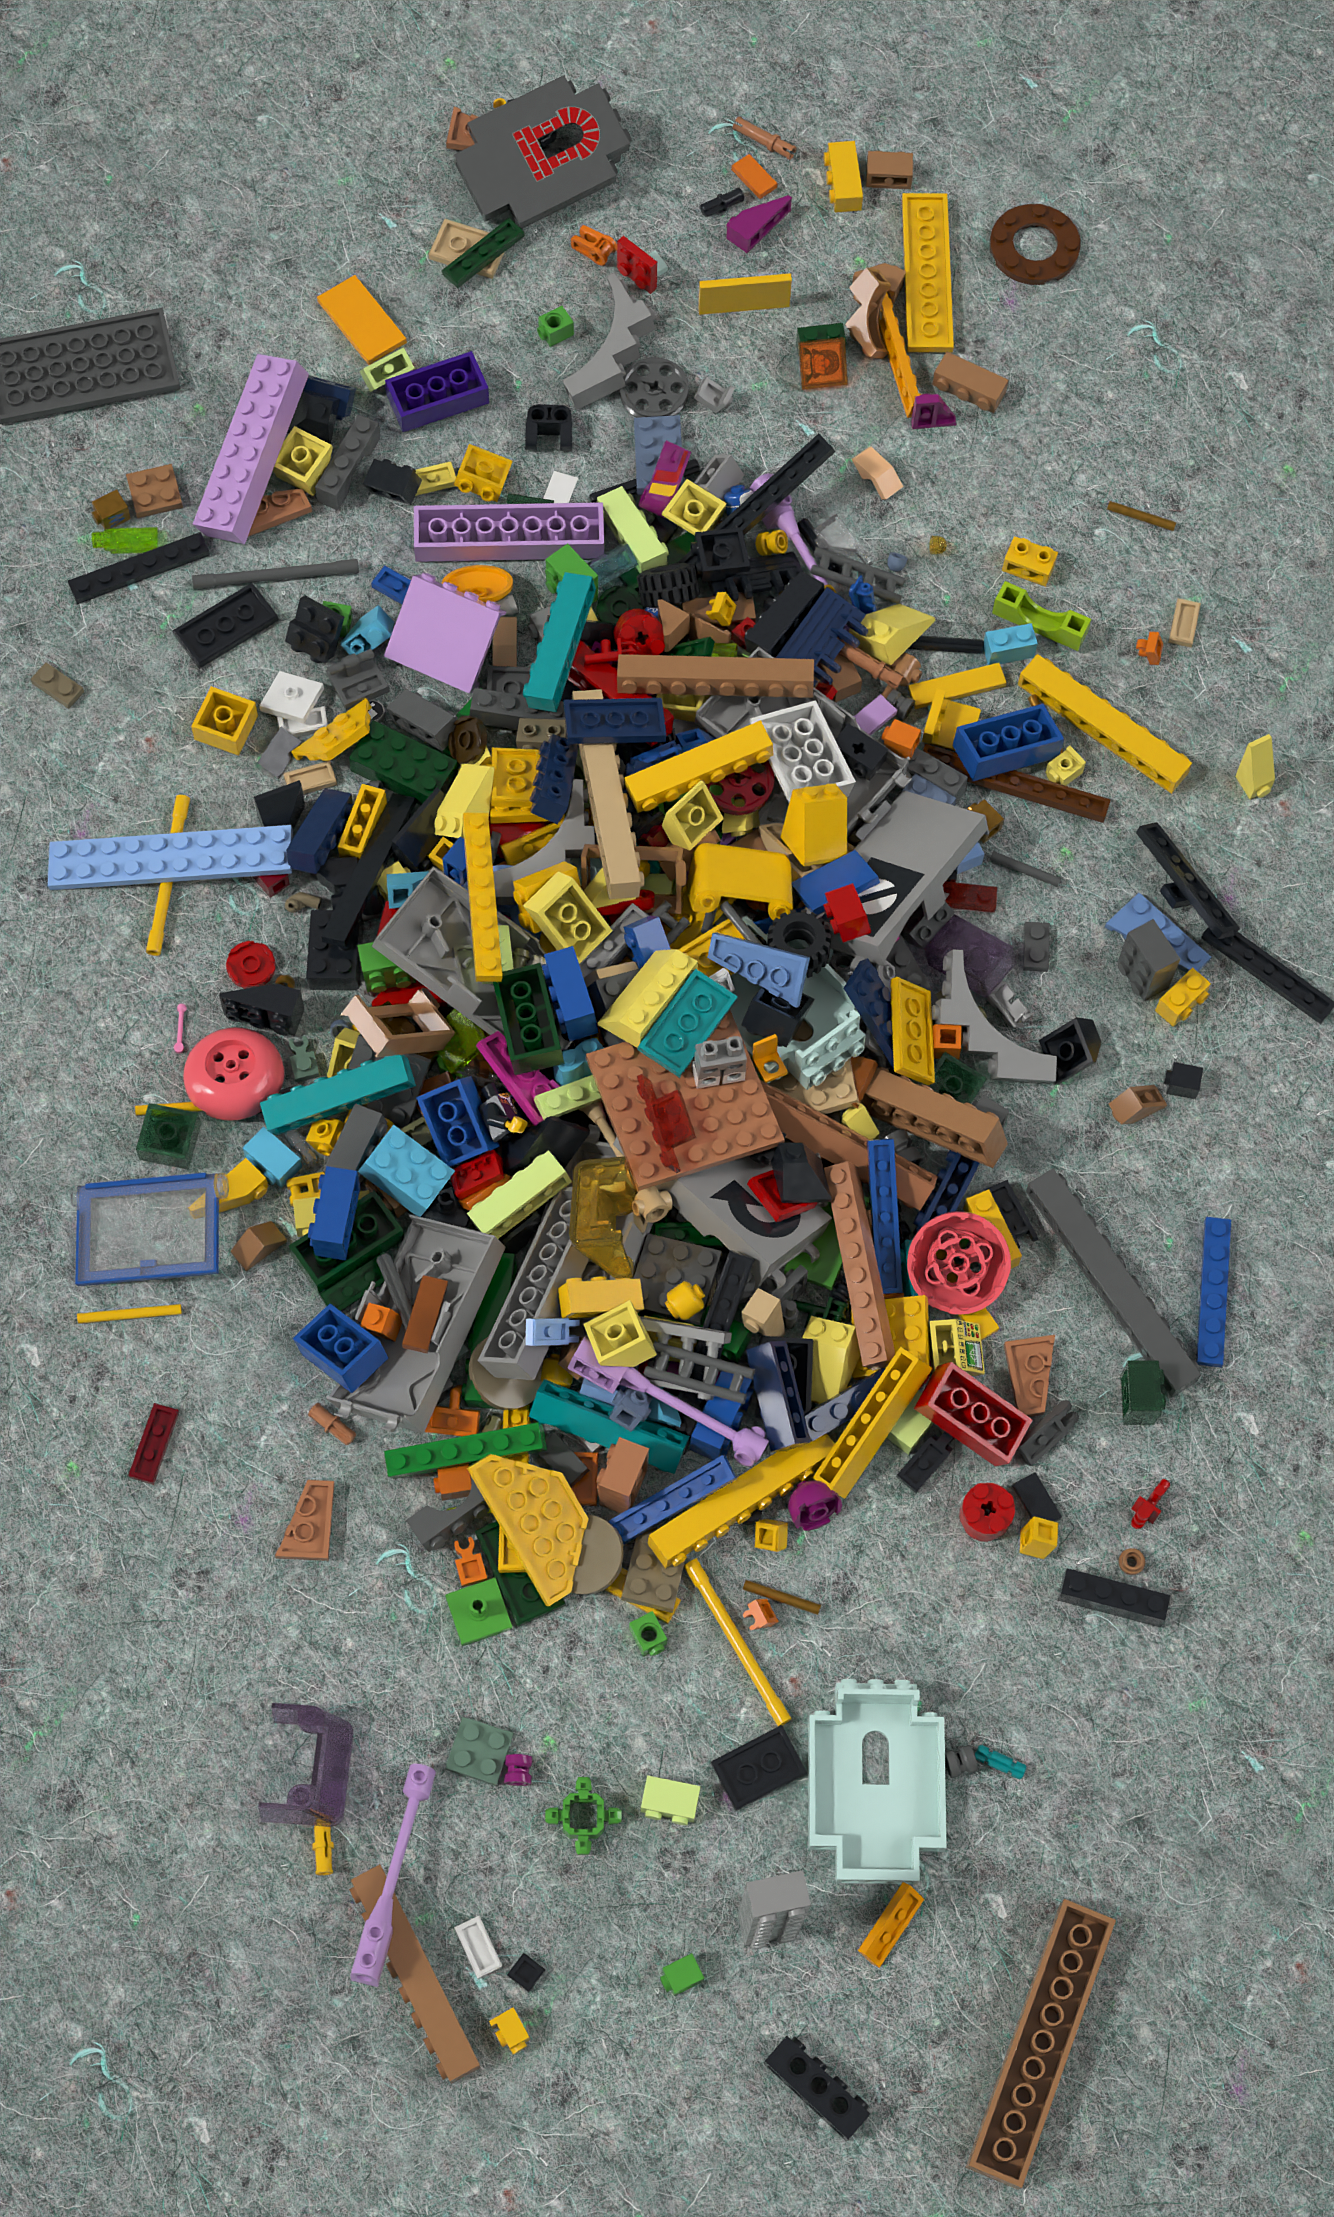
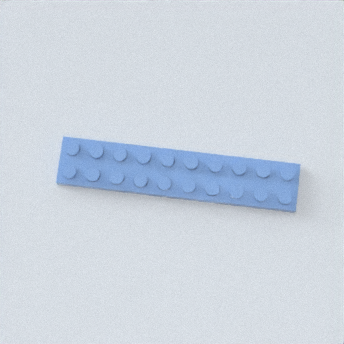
M291 825L50 842L48 888L50 890L292 874V869L288 865L286 849L293 840V828Z

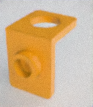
M776 1034L753 1043L752 1060L765 1083L788 1073L777 1052L778 1037ZM768 1062H775L779 1069L775 1073H768L764 1070V1065Z

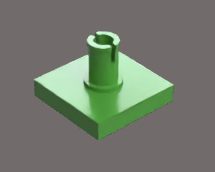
M496 1578L445 1594L462 1646L513 1629Z

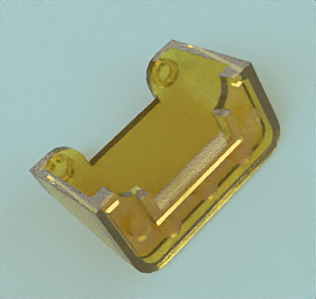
M625 1156L589 1159L581 1161L575 1166L569 1238L573 1247L610 1276L619 1279L633 1278L634 1265L632 1259L626 1254L621 1230H616V1216L628 1215L633 1212L632 1202L638 1193Z

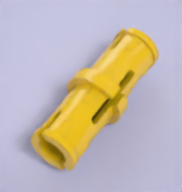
M329 1817L313 1819L315 1843L312 1844V1850L315 1851V1874L321 1876L333 1873L332 1850L334 1849V1842H331V1818Z

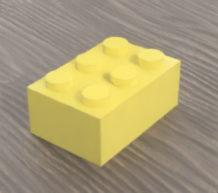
M559 871L523 905L556 950L574 946L579 964L613 931L576 881Z

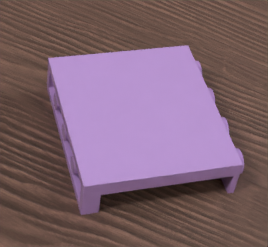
M422 572V575H413L384 657L464 692L473 693V689L479 686V682L476 681L499 619L502 615L506 614V611L500 609L501 605L493 601L487 600L485 603L478 600L479 596L469 591L462 593L458 591L457 586L449 582L441 584L435 581L436 577L431 574Z

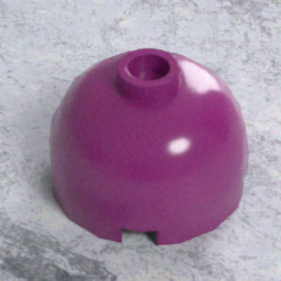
M815 1480L803 1481L798 1484L788 1501V1509L794 1525L797 1529L802 1527L804 1531L818 1529L831 1521L829 1516L834 1512L838 1515L843 1506L839 1495L835 1491L831 1490L825 1483Z

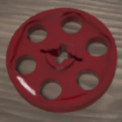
M768 760L760 763L764 767L762 773L753 772L750 765L742 772L726 775L721 781L705 784L709 792L712 785H718L722 788L723 793L721 795H714L710 792L719 811L730 815H747L757 811L767 802L774 787V772ZM734 775H738V778L741 779L740 783H736L735 779H733ZM758 785L762 786L765 794L757 796L753 793L752 788ZM741 797L745 805L736 807L732 804L731 799Z

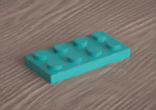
M695 969L644 1037L637 1050L680 1078L695 1058V1045L701 1044L710 1038L734 1005L738 996Z

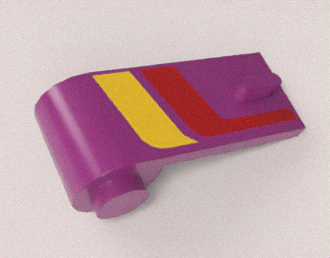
M667 440L664 442L651 481L641 495L639 507L666 518L662 516V512L678 491L691 451Z

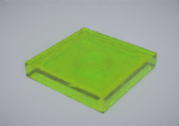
M454 1009L445 1020L456 1033L445 1048L437 1052L450 1074L456 1075L480 1052L476 1045L486 1037L479 1026Z

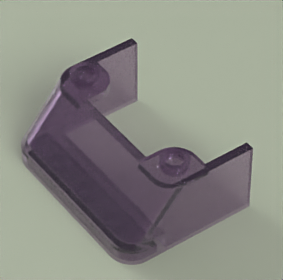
M272 1703L271 1709L274 1723L298 1725L306 1733L317 1734L311 1784L293 1786L288 1792L286 1804L259 1802L258 1809L261 1822L325 1827L337 1826L342 1822L345 1815L354 1739L352 1725L348 1721L316 1706Z

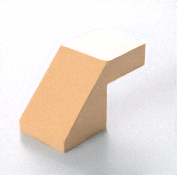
M872 447L866 448L852 458L861 478L872 480L881 499H887L903 488L893 466Z
M500 617L493 636V666L517 667V617Z

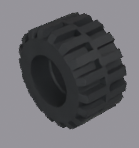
M677 563L645 570L636 576L641 604L645 607L657 608L658 600L661 599L672 605L691 601L700 595L696 568L693 564Z
M790 910L788 915L784 912L780 914V919H774L773 926L770 925L767 946L810 957L806 977L810 978L813 976V972L818 974L821 972V968L827 965V960L830 956V929L828 925H824L825 921L821 917L817 919V914L813 912L807 914V910H801L796 913V910ZM800 939L807 941L811 946L805 949H794L788 946L787 943Z

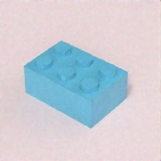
M393 1125L358 1172L414 1215L421 1217L455 1170Z

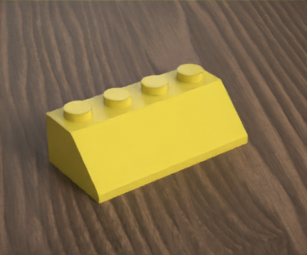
M677 949L655 951L599 1020L598 1025L638 1048L639 1044L695 969L698 970V961Z

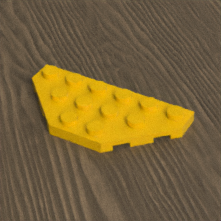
M489 1454L467 1468L468 1472L545 1605L550 1606L571 1593L573 1576L578 1565L582 1538L587 1527L588 1517L563 1473L513 1461L493 1454Z

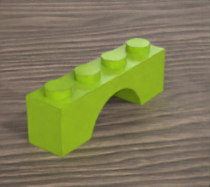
M1004 581L995 598L992 614L1019 626L1032 623L1035 633L1076 651H1079L1088 634L1092 620L1072 610L1062 613L1046 610L1029 597L1027 590L1007 581Z

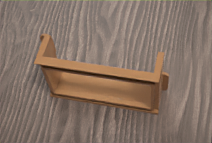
M584 844L581 855L582 891L591 882L590 858H601L597 844ZM634 847L635 852H639L640 860L676 861V895L655 894L654 907L643 912L653 913L666 900L672 906L668 911L669 914H681L683 908V886L686 884V863L683 861L684 848Z
M426 988L419 989L408 1004L367 1007L360 996L355 995L341 1013V1015L349 1016L350 1021L376 1053L375 1057L440 1051L445 1048L456 1033L437 1010L440 1004ZM411 1015L423 1032L392 1035L379 1018Z

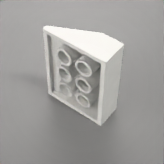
M816 700L750 718L751 724L761 720L773 743V756L768 761L788 802H790L793 789L835 783L846 797L849 796L856 781Z

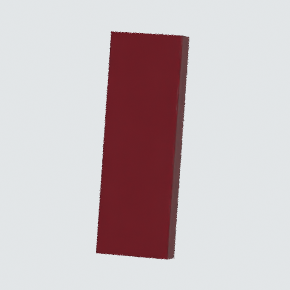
M157 1403L153 1404L128 1474L129 1478L152 1485L155 1484L180 1413L178 1409Z

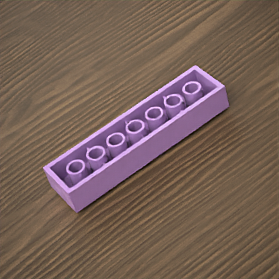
M257 354L193 521V525L205 536L245 544L309 375L297 361Z
M603 502L414 506L415 562L546 559L567 543L582 559L604 558Z

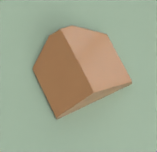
M690 613L689 640L693 641L711 637L715 641L712 654L719 655V657H729L730 632L728 630L722 631L712 624L695 617L694 613Z

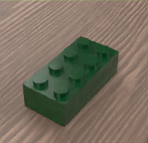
M372 720L369 725V733L360 739L349 757L351 772L370 781L381 780L384 788L396 794L415 797L416 803L422 805L436 788H439L446 796L458 775V761Z
M541 963L502 972V981L493 982L514 1074L520 1075L565 1064Z
M373 1190L358 1200L346 1260L315 1256L314 1249L310 1246L311 1238H308V1233L288 1247L294 1261L316 1292L320 1294L381 1252L385 1253L403 1241L404 1233L402 1227L376 1191Z

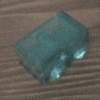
M620 544L587 563L598 575V588L639 565L628 544Z

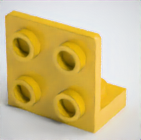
M936 688L922 742L955 751L952 745L957 727L977 722L981 710L976 707L944 699L946 691Z

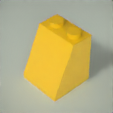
M836 783L813 787L808 786L793 789L780 838L803 867L830 863L847 854V797Z

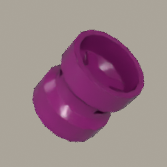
M524 1754L506 1755L505 1765L508 1767V1771L505 1774L504 1784L511 1786L531 1785L532 1776L529 1774V1768L532 1766V1756Z

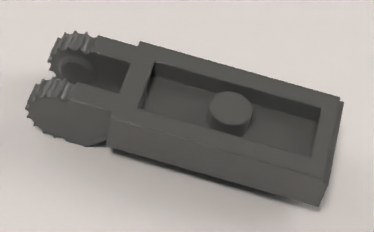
M1063 1400L1058 1405H1055L1052 1412L1047 1414L1024 1435L1017 1448V1452L1025 1464L1032 1466L1067 1435L1068 1431L1079 1421L1080 1418L1076 1411L1067 1414L1072 1408L1069 1400Z

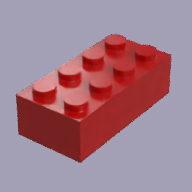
M953 1362L936 1367L914 1407L920 1414L995 1467L1011 1462L1032 1422L1031 1418Z

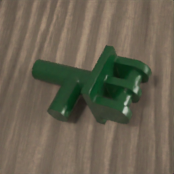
M829 1297L826 1307L794 1300L798 1311L808 1313L804 1326L805 1329L811 1316H820L831 1321L834 1319V1321L841 1323L846 1318L845 1311L849 1309L848 1304L836 1301L832 1297Z

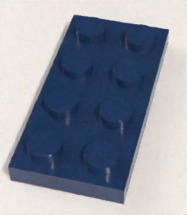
M662 698L564 700L567 744L666 742Z
M867 958L858 963L843 989L894 1069L891 992L882 982L877 969L872 966Z

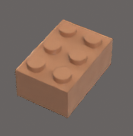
M619 1437L617 1444L612 1443L606 1457L608 1458L607 1468H601L596 1481L598 1482L596 1489H598L599 1505L618 1513H623L633 1507L648 1470L649 1448Z

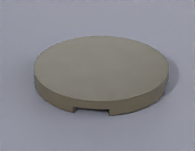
M488 1337L475 1347L469 1362L470 1380L473 1381L476 1390L481 1395V1399L488 1405L500 1410H516L531 1403L535 1399L537 1390L542 1383L543 1362L534 1380L495 1378L478 1362Z
M587 1515L588 1523L584 1530L581 1553L573 1576L571 1592L574 1594H596L605 1590L616 1580L622 1569L624 1544L619 1532L611 1523L594 1515Z

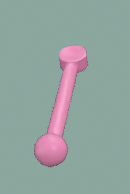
M182 1003L177 1006L179 1020L177 1043L174 1045V1050L178 1054L184 1051L182 1034L184 1012H186L187 1007Z

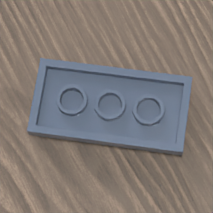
M680 415L634 418L637 495H641L650 483L664 442L667 440L682 447ZM682 477V480H681V482H680V485H679L678 490L680 489V487H681V486L683 485V483H684L683 477Z

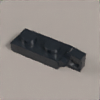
M946 1431L940 1437L936 1434L932 1437L930 1436L896 1477L917 1494L950 1456L953 1448L949 1445L955 1438Z

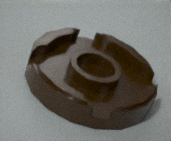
M462 716L455 721L454 731L449 734L450 753L460 764H475L485 752L487 745L486 728L481 719L475 716Z

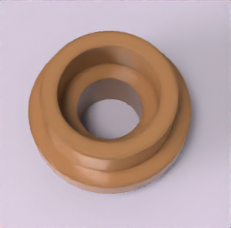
M1126 1549L1119 1557V1566L1124 1573L1136 1575L1143 1570L1145 1557L1137 1549ZM1127 1559H1134L1136 1561V1565H1128Z

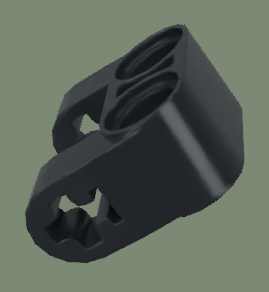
M537 404L531 406L528 409L526 419L525 450H537L538 435H559L560 451H572L571 410L565 405Z

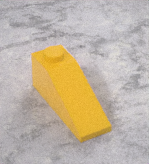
M247 1158L242 1160L219 1181V1213L250 1204L254 1199L262 1198L269 1187L267 1178ZM206 1193L189 1207L191 1216L195 1220L206 1217Z

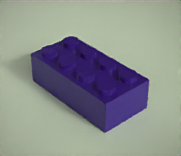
M472 351L385 380L386 395L402 432L489 404V388Z

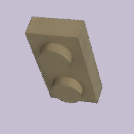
M47 662L31 678L33 685L68 709L84 693L83 687Z

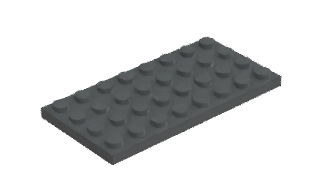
M163 307L0 339V424L181 389Z

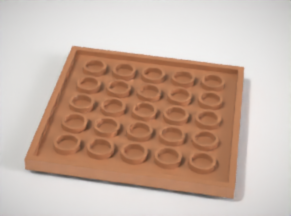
M730 1010L707 1041L724 1040L733 1036L741 1037ZM626 1041L586 1054L590 1071L638 1191L777 1147L779 1143L785 1142L744 1041L743 1045L747 1057L745 1080L722 1084L720 1076L719 1085L698 1089L696 1088L691 1064L679 1078Z

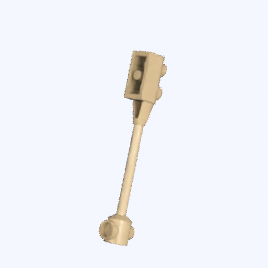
M603 1101L580 1108V1111H583L598 1125L638 1191L625 1156L613 1145L616 1135L606 1120ZM655 1186L638 1191L632 1202L634 1214L636 1216L643 1215L649 1223L661 1220L672 1209V1198L669 1192L666 1190L659 1192Z

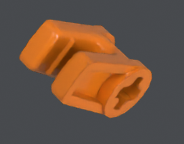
M586 225L580 227V237L574 235L571 238L573 249L600 266H604L608 261L609 255L617 251V243L612 237L604 235Z

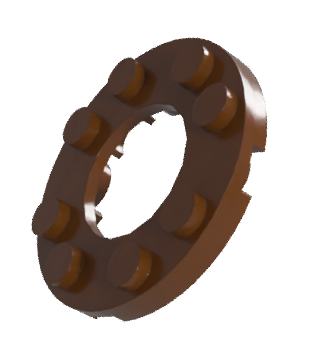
M1024 204L1005 212L994 224L989 243L990 254L992 253L998 269L1009 278L1028 285H1045V282L1055 279L1058 281L1065 277L1076 265L1081 246L1079 232L1071 219L1061 211L1043 204ZM1030 226L1044 227L1055 236L1057 249L1052 256L1044 260L1034 261L1026 259L1014 248L1013 239L1015 234L1020 229H1027Z

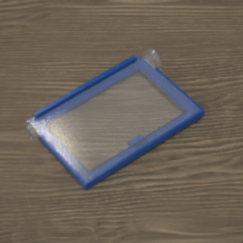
M196 1173L88 1183L84 1186H77V1191L71 1193V1204L73 1207H77L75 1284L77 1286L219 1274V1199L227 1198L229 1194V1183L226 1174Z

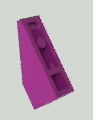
M787 195L742 210L736 217L733 216L726 225V239L745 253H748L791 211L792 197Z

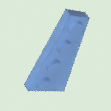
M1140 893L1132 898L1105 924V928L1122 934L1123 938L1126 939L1128 932L1154 919L1180 957L1177 968L1186 973L1192 967L1199 972L1211 959L1209 954Z
M717 932L712 933L707 958L734 973L742 975L751 983L758 984L767 989L769 993L776 997L783 998L796 1008L800 1006L810 957Z

